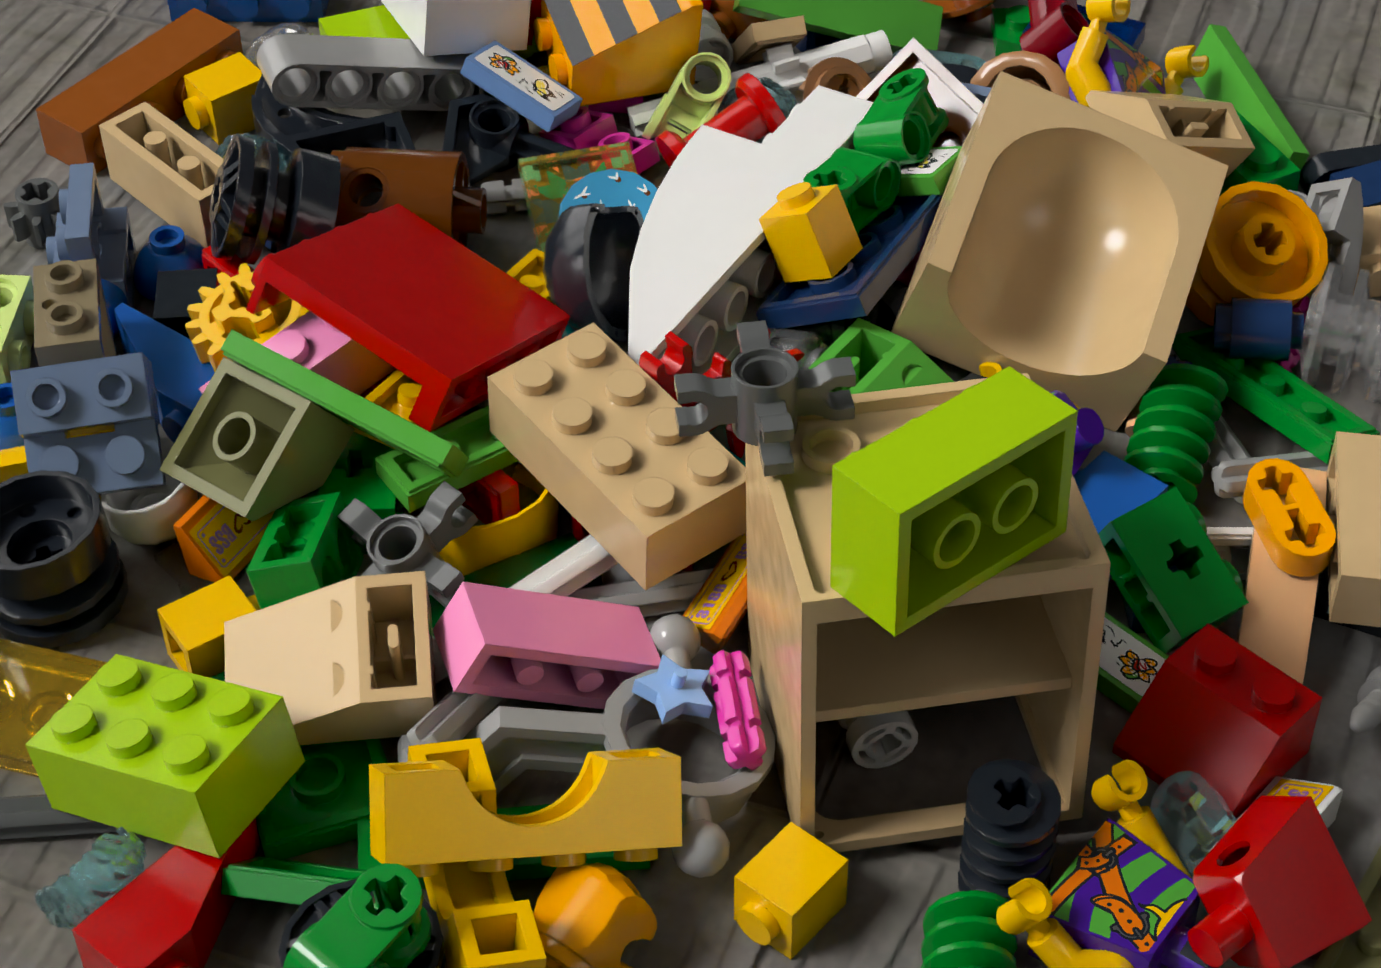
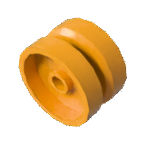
M1251 181L1231 186L1219 196L1185 305L1199 320L1210 326H1214L1216 303H1231L1232 297L1292 300L1293 307L1320 283L1328 264L1327 237L1317 215L1299 196L1277 184Z

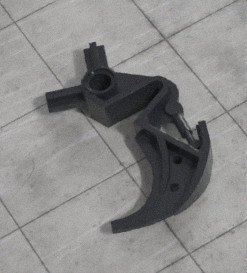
M261 74L255 95H252L253 122L260 145L263 141L277 144L280 161L279 171H284L286 163L295 148L330 155L333 150L345 151L347 147L416 150L399 111L362 118L339 114L325 108L285 106L275 100L263 74ZM479 94L450 100L442 151L463 152L466 155L470 186L494 172H502L513 168L518 161L554 175L556 173L546 167L557 166L559 175H556L564 177L561 165L571 169L576 149L530 133L527 119L497 98ZM282 115H288L289 117H288V118H281L280 116H282Z

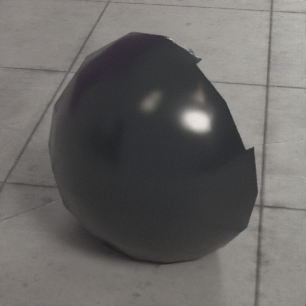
M598 203L570 206L559 216L545 244L542 272L552 303L570 315L568 324L580 330L594 322L615 342L625 343L628 341L630 266L644 222L638 207H605V204Z

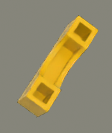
M481 738L408 746L407 762L444 760L461 770L466 784L475 799L486 810L497 813L496 788ZM468 861L439 863V874L423 877L430 906L436 911L441 927L447 968H546L547 958L529 899L514 901L505 871L474 872L468 870Z
M661 748L588 752L578 777L563 796L541 810L522 815H503L486 810L471 793L461 770L444 760L369 764L371 856L381 864L402 865L410 869L417 878L439 874V863L468 861V870L501 872L513 869V858L541 856V864L544 866L572 867L586 864V853L613 851L614 860L643 862L657 859L658 848L682 846L681 756Z

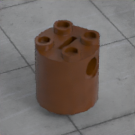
M347 147L345 151L333 150L331 152V155L338 156L341 174L335 227L346 225L365 217L369 213H375L399 203L465 247H467L468 234H484L487 222V192L485 188L470 187L469 168L466 155L463 152Z

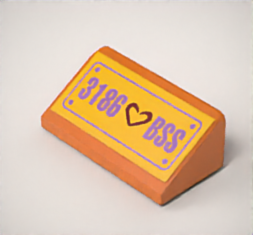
M203 495L173 525L189 575L211 582H216L229 575L234 579L252 560L274 511L252 522Z
M746 533L731 542L683 614V616L688 617L697 626L701 635L700 646L712 654H716L724 648L747 613Z

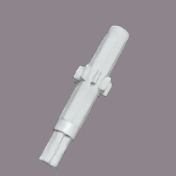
M879 30L797 54L793 53L790 42L766 49V52L762 53L765 63L731 73L729 89L715 115L738 100L735 92L736 80L745 73H750L756 77L777 102L782 112L785 113L791 111L796 104H801L804 101L803 93L798 88L806 80L807 70L824 59L831 57L849 59L863 68L868 75L881 71L893 59L887 35L883 30ZM715 77L698 82L692 86L699 93L711 94L716 90L718 80ZM662 97L627 107L630 127L634 131L635 137H642Z

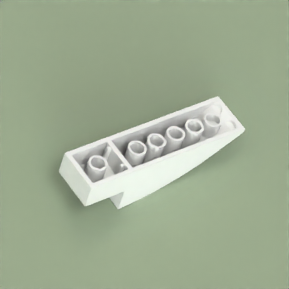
M818 85L801 104L798 103L793 107L789 117L773 133L766 135L762 144L703 124L679 153L663 179L640 230L630 266L628 356L639 365L640 355L644 351H648L660 360L667 348L665 335L670 331L692 347V373L702 374L708 371L712 364L713 355L716 352L730 361L740 352L737 338V323L758 321L755 314L756 311L783 280L759 218L778 202L776 197L782 190L794 184L804 182L803 178L806 174L818 168L831 157L836 149L845 147L854 150V130L874 102Z

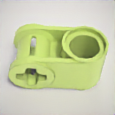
M701 52L692 56L679 70L668 93L663 95L642 137L650 140L666 130L677 133L683 139L713 118L731 83V70L727 62L721 56L712 52ZM705 65L715 72L718 84L713 93L702 94L693 88L690 83V73L693 67ZM667 122H669V123L675 125L676 127L682 129L683 131L687 132L688 134H686V133L682 132L681 130H679V129L673 127L672 125L668 124Z

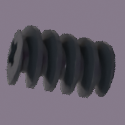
M1004 758L989 761L974 771L967 786L960 870L958 872L959 891L978 890L992 892L1012 900L1008 894V888L1024 878L1037 879L1049 891L1050 874L1053 870V856L1056 850V837L1058 835V821L1061 816V795L1054 780L1041 768L1022 760Z

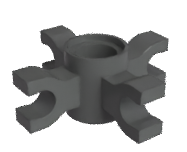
M765 320L737 323V338L741 353L731 364V377L713 379L698 373L674 375V387L678 404L699 402V404L692 407L675 408V419L679 437L700 435L718 425L732 424V430L737 438L747 444L759 447L764 477L794 474V459L791 453L790 441H794V435L798 429L799 416L817 415L834 421L855 419V406L850 390L830 392L837 387L856 386V374L851 357L832 358L814 368L798 370V363L791 354L771 347Z
M443 481L431 494L424 510L417 518L408 514H395L383 520L368 506L355 498L337 517L343 525L354 532L351 538L355 544L368 552L373 561L365 572L359 576L425 571L429 595L433 596L446 608L465 578L459 570L445 562L439 552L451 540L468 532L478 521L475 514L462 505L466 501L463 494Z

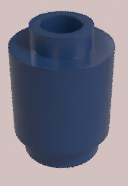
M1232 297L1231 303H1216L1213 352H1228V358L1288 361L1290 349H1302L1304 313L1292 312V300Z

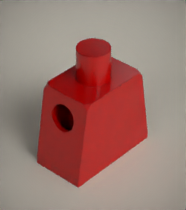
M1260 796L1250 805L1193 872L1192 882L1208 915L1188 931V941L1195 954L1211 967H1220L1231 958L1239 966L1290 968L1363 928L1372 921L1311 796Z

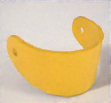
M517 464L515 467L516 472L512 478L536 492L540 496L537 501L516 515L491 524L472 526L468 532L451 540L439 552L444 561L459 570L463 576L556 539L560 518L559 501L523 464Z

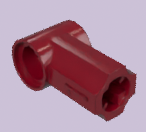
M1028 0L1031 28L1020 36L1021 48L1024 51L1043 54L1060 66L1057 53L1076 42L1082 27H1089V24L1078 11L1077 0Z

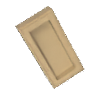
M804 15L750 24L731 45L734 62L741 65L764 61L762 53H765L766 49L789 42L792 48H794L807 35Z

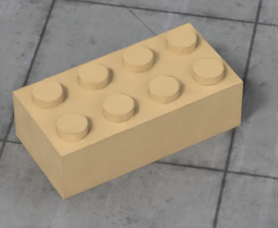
M594 322L487 377L490 432L645 591L746 533V467L709 432L695 436L679 437L675 419V408L682 406Z

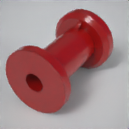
M745 73L736 80L735 92L738 100L703 125L756 142L763 136L766 137L767 134L773 133L786 120V117L763 84L752 74ZM700 127L683 139L677 133L666 130L655 137L658 149L669 168H671L679 153Z

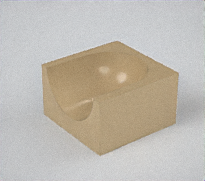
M1000 71L959 151L891 332L912 341L924 353L978 375H981L979 365L984 362H995L1002 369L1010 366L1021 374L1028 373L1031 380L1049 392L1061 391L1070 400L1075 402L1079 408L1088 407L1093 409L1102 420L1104 428L1116 432L1168 361L1229 166Z

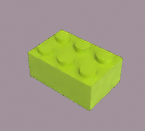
M1008 366L982 382L968 387L962 393L925 414L911 419L902 427L861 450L852 452L843 460L832 465L830 587L895 637L1065 533L1067 529L1078 410Z
M115 654L25 744L52 809L220 858L305 762L283 696Z

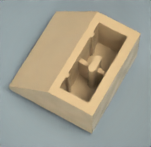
M1091 90L1085 96L1091 109L1228 165L1225 179L1255 149L1233 104L1230 102L1177 94Z

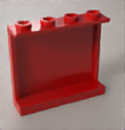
M399 203L378 212L369 213L365 217L346 225L337 226L333 230L314 238L304 239L299 244L277 253L266 255L259 262L252 275L251 282L255 287L246 307L248 312L256 314L291 298L422 385L408 419L429 432L487 400L488 376L560 340L570 319V315Z

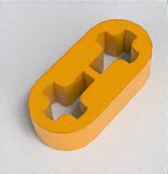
M1265 459L1257 462L1249 470L1242 501L1271 560L1279 569L1294 576L1307 577L1322 572L1329 565L1336 539V531L1306 474L1299 466L1283 459ZM1266 487H1272V489L1264 490ZM1278 494H1287L1284 505ZM1293 529L1300 540L1290 541ZM1315 544L1313 548H1306L1305 546Z

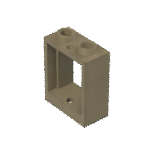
M96 258L78 261L63 260L53 264L33 266L34 349L39 367L117 356L118 352ZM114 425L70 431V436L114 429Z

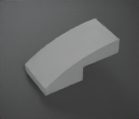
M1353 177L1312 184L1305 202L1317 215L1327 237L1328 264L1322 279L1305 296H1308L1313 302L1322 301L1326 308L1350 304L1360 265L1364 224L1361 182Z

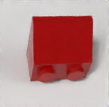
M1207 623L1164 661L1115 740L1112 752L1123 760L1129 759L1138 763L1143 768L1147 777L1225 831L1249 807L1275 776L1282 777L1309 752L1323 697Z

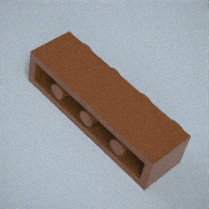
M193 8L36 109L46 153L69 166L71 164L94 163L96 174L108 166L99 125L143 102H147L173 122L185 115L183 101L187 99L184 75L238 52L243 54L239 29Z

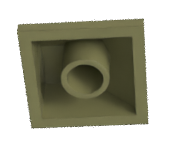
M223 357L159 470L254 522L322 487L355 429L313 402Z

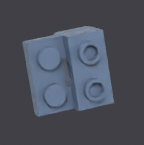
M94 163L71 164L68 189L59 190L60 212H57L55 236L46 238L48 264L63 260L78 261L96 258L101 279L110 281L124 292L128 306L134 308L135 285L133 271L136 261V246L127 206L104 208Z
M142 352L10 371L19 436L24 439L28 473L40 470L66 471L86 479L98 495L167 485L165 473L159 470L163 464L158 429L160 419L152 364ZM107 425H114L115 429L113 432L69 438L71 437L70 431Z

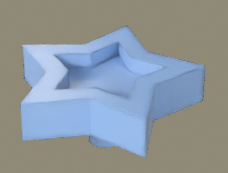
M663 654L658 671L635 679L632 692L655 704L662 725L681 714L710 718L713 707L703 691L710 670L685 669Z

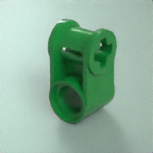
M921 68L908 69L896 74L884 83L880 88L878 97L854 130V150L895 159L900 166L921 163L928 157L931 147L938 136L946 129L950 120L945 109L937 108L927 89L929 78L925 70Z
M840 147L818 168L807 173L803 180L804 182H809L812 187L838 184L858 235L860 230L894 203L901 184V168L895 159Z
M384 863L369 868L358 877L353 886L318 922L312 924L299 936L288 952L283 968H406L416 956L424 951L430 941L432 930L428 912L422 906L424 896L417 876L410 869L399 864ZM371 891H373L376 903H373L372 896L370 895ZM408 927H410V930H411V932H412V936H411V937H410V934H409V931H408Z

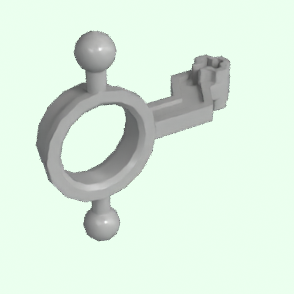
M679 614L663 616L655 621L649 632L660 658L663 654L685 669H692L691 661L699 652L701 635L697 626L688 617ZM650 669L624 680L607 699L603 714L498 706L461 740L481 738L495 784L496 795L526 769L580 773L588 752L632 749L626 732L631 727L646 720L660 719L655 704L632 692L635 679L655 673L658 669ZM709 674L703 691L713 705L710 718L681 714L674 719L699 724L721 736L713 696L716 691L712 688ZM759 705L758 708L762 722L759 727L764 732L767 747L765 754L762 756L763 763L761 766L754 770L742 767L738 772L719 781L692 783L681 780L682 846L672 847V856L676 865L684 873L696 878L715 875L728 861L730 842L725 831L717 824L738 814L751 797L752 792L759 787L771 770L774 761L776 736L766 712ZM401 735L398 741V763L408 761L405 748L410 742L407 735Z

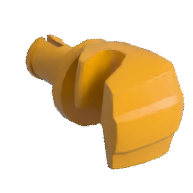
M599 862L572 867H557L540 893L533 912L547 958L546 968H633L621 961L624 948L634 940L647 939L651 941L657 930L655 914L631 880L614 867Z

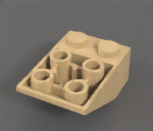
M425 571L355 576L224 622L225 682L283 696L300 745L401 737V735H407V732L437 705L432 613Z

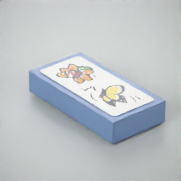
M496 40L466 57L460 72L465 78L546 132L552 131L577 114L583 100L582 97Z

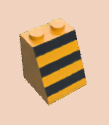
M542 0L541 18L534 19L533 23L535 42L539 51L547 52L550 77L582 97L583 100L580 106L664 93L669 91L682 66L692 56L698 54L703 3L701 0ZM696 66L692 68L690 73V83L692 85L695 84Z

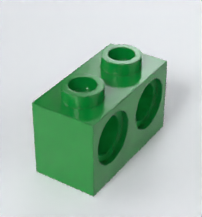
M341 492L298 498L274 511L246 571L260 609L357 576L364 557L361 548L351 538L354 532L343 525L337 517L346 508Z

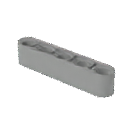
M280 34L267 39L257 52V64L275 100L282 105L290 107L448 111L450 100L479 94L495 98L460 73L465 58L473 53L423 56L411 39Z

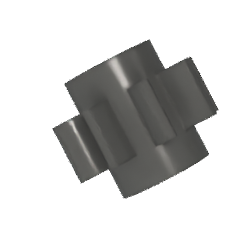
M35 178L27 180L15 190L16 202H8L3 206L8 226L13 230L15 241L20 242L26 239L31 247L46 249V238L55 236L57 212H60L59 190L68 189V186L58 188L57 184L50 179Z

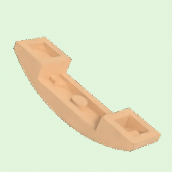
M1300 467L1306 474L1325 509L1327 471ZM1266 487L1264 490L1272 489V487ZM1278 494L1284 505L1287 494ZM1253 526L1244 593L1249 603L1242 608L1241 623L1236 641L1303 684L1319 573L1314 576L1299 577L1287 574L1279 569L1271 560ZM1293 529L1290 541L1300 540ZM1315 544L1305 546L1306 548H1313Z

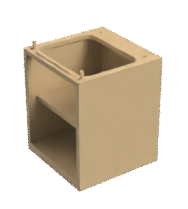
M1022 373L1024 376L1031 380L1028 373ZM987 378L851 394L855 406V419L834 421L817 415L799 416L798 429L794 435V441H790L791 453L794 459V474L764 477L759 447L745 443L747 624L750 668L760 706L766 712L776 736L774 760L790 821L836 852L963 835L966 803L845 820H833L819 815L815 811L816 722L1015 696L1040 766L1054 780L1061 795V816L1059 821L1082 818L1111 562L1073 475L1071 477L1067 529L1065 533L895 637L830 587L832 465L843 460L852 452L861 450L902 427L911 419L925 414L962 393L968 387L976 385Z

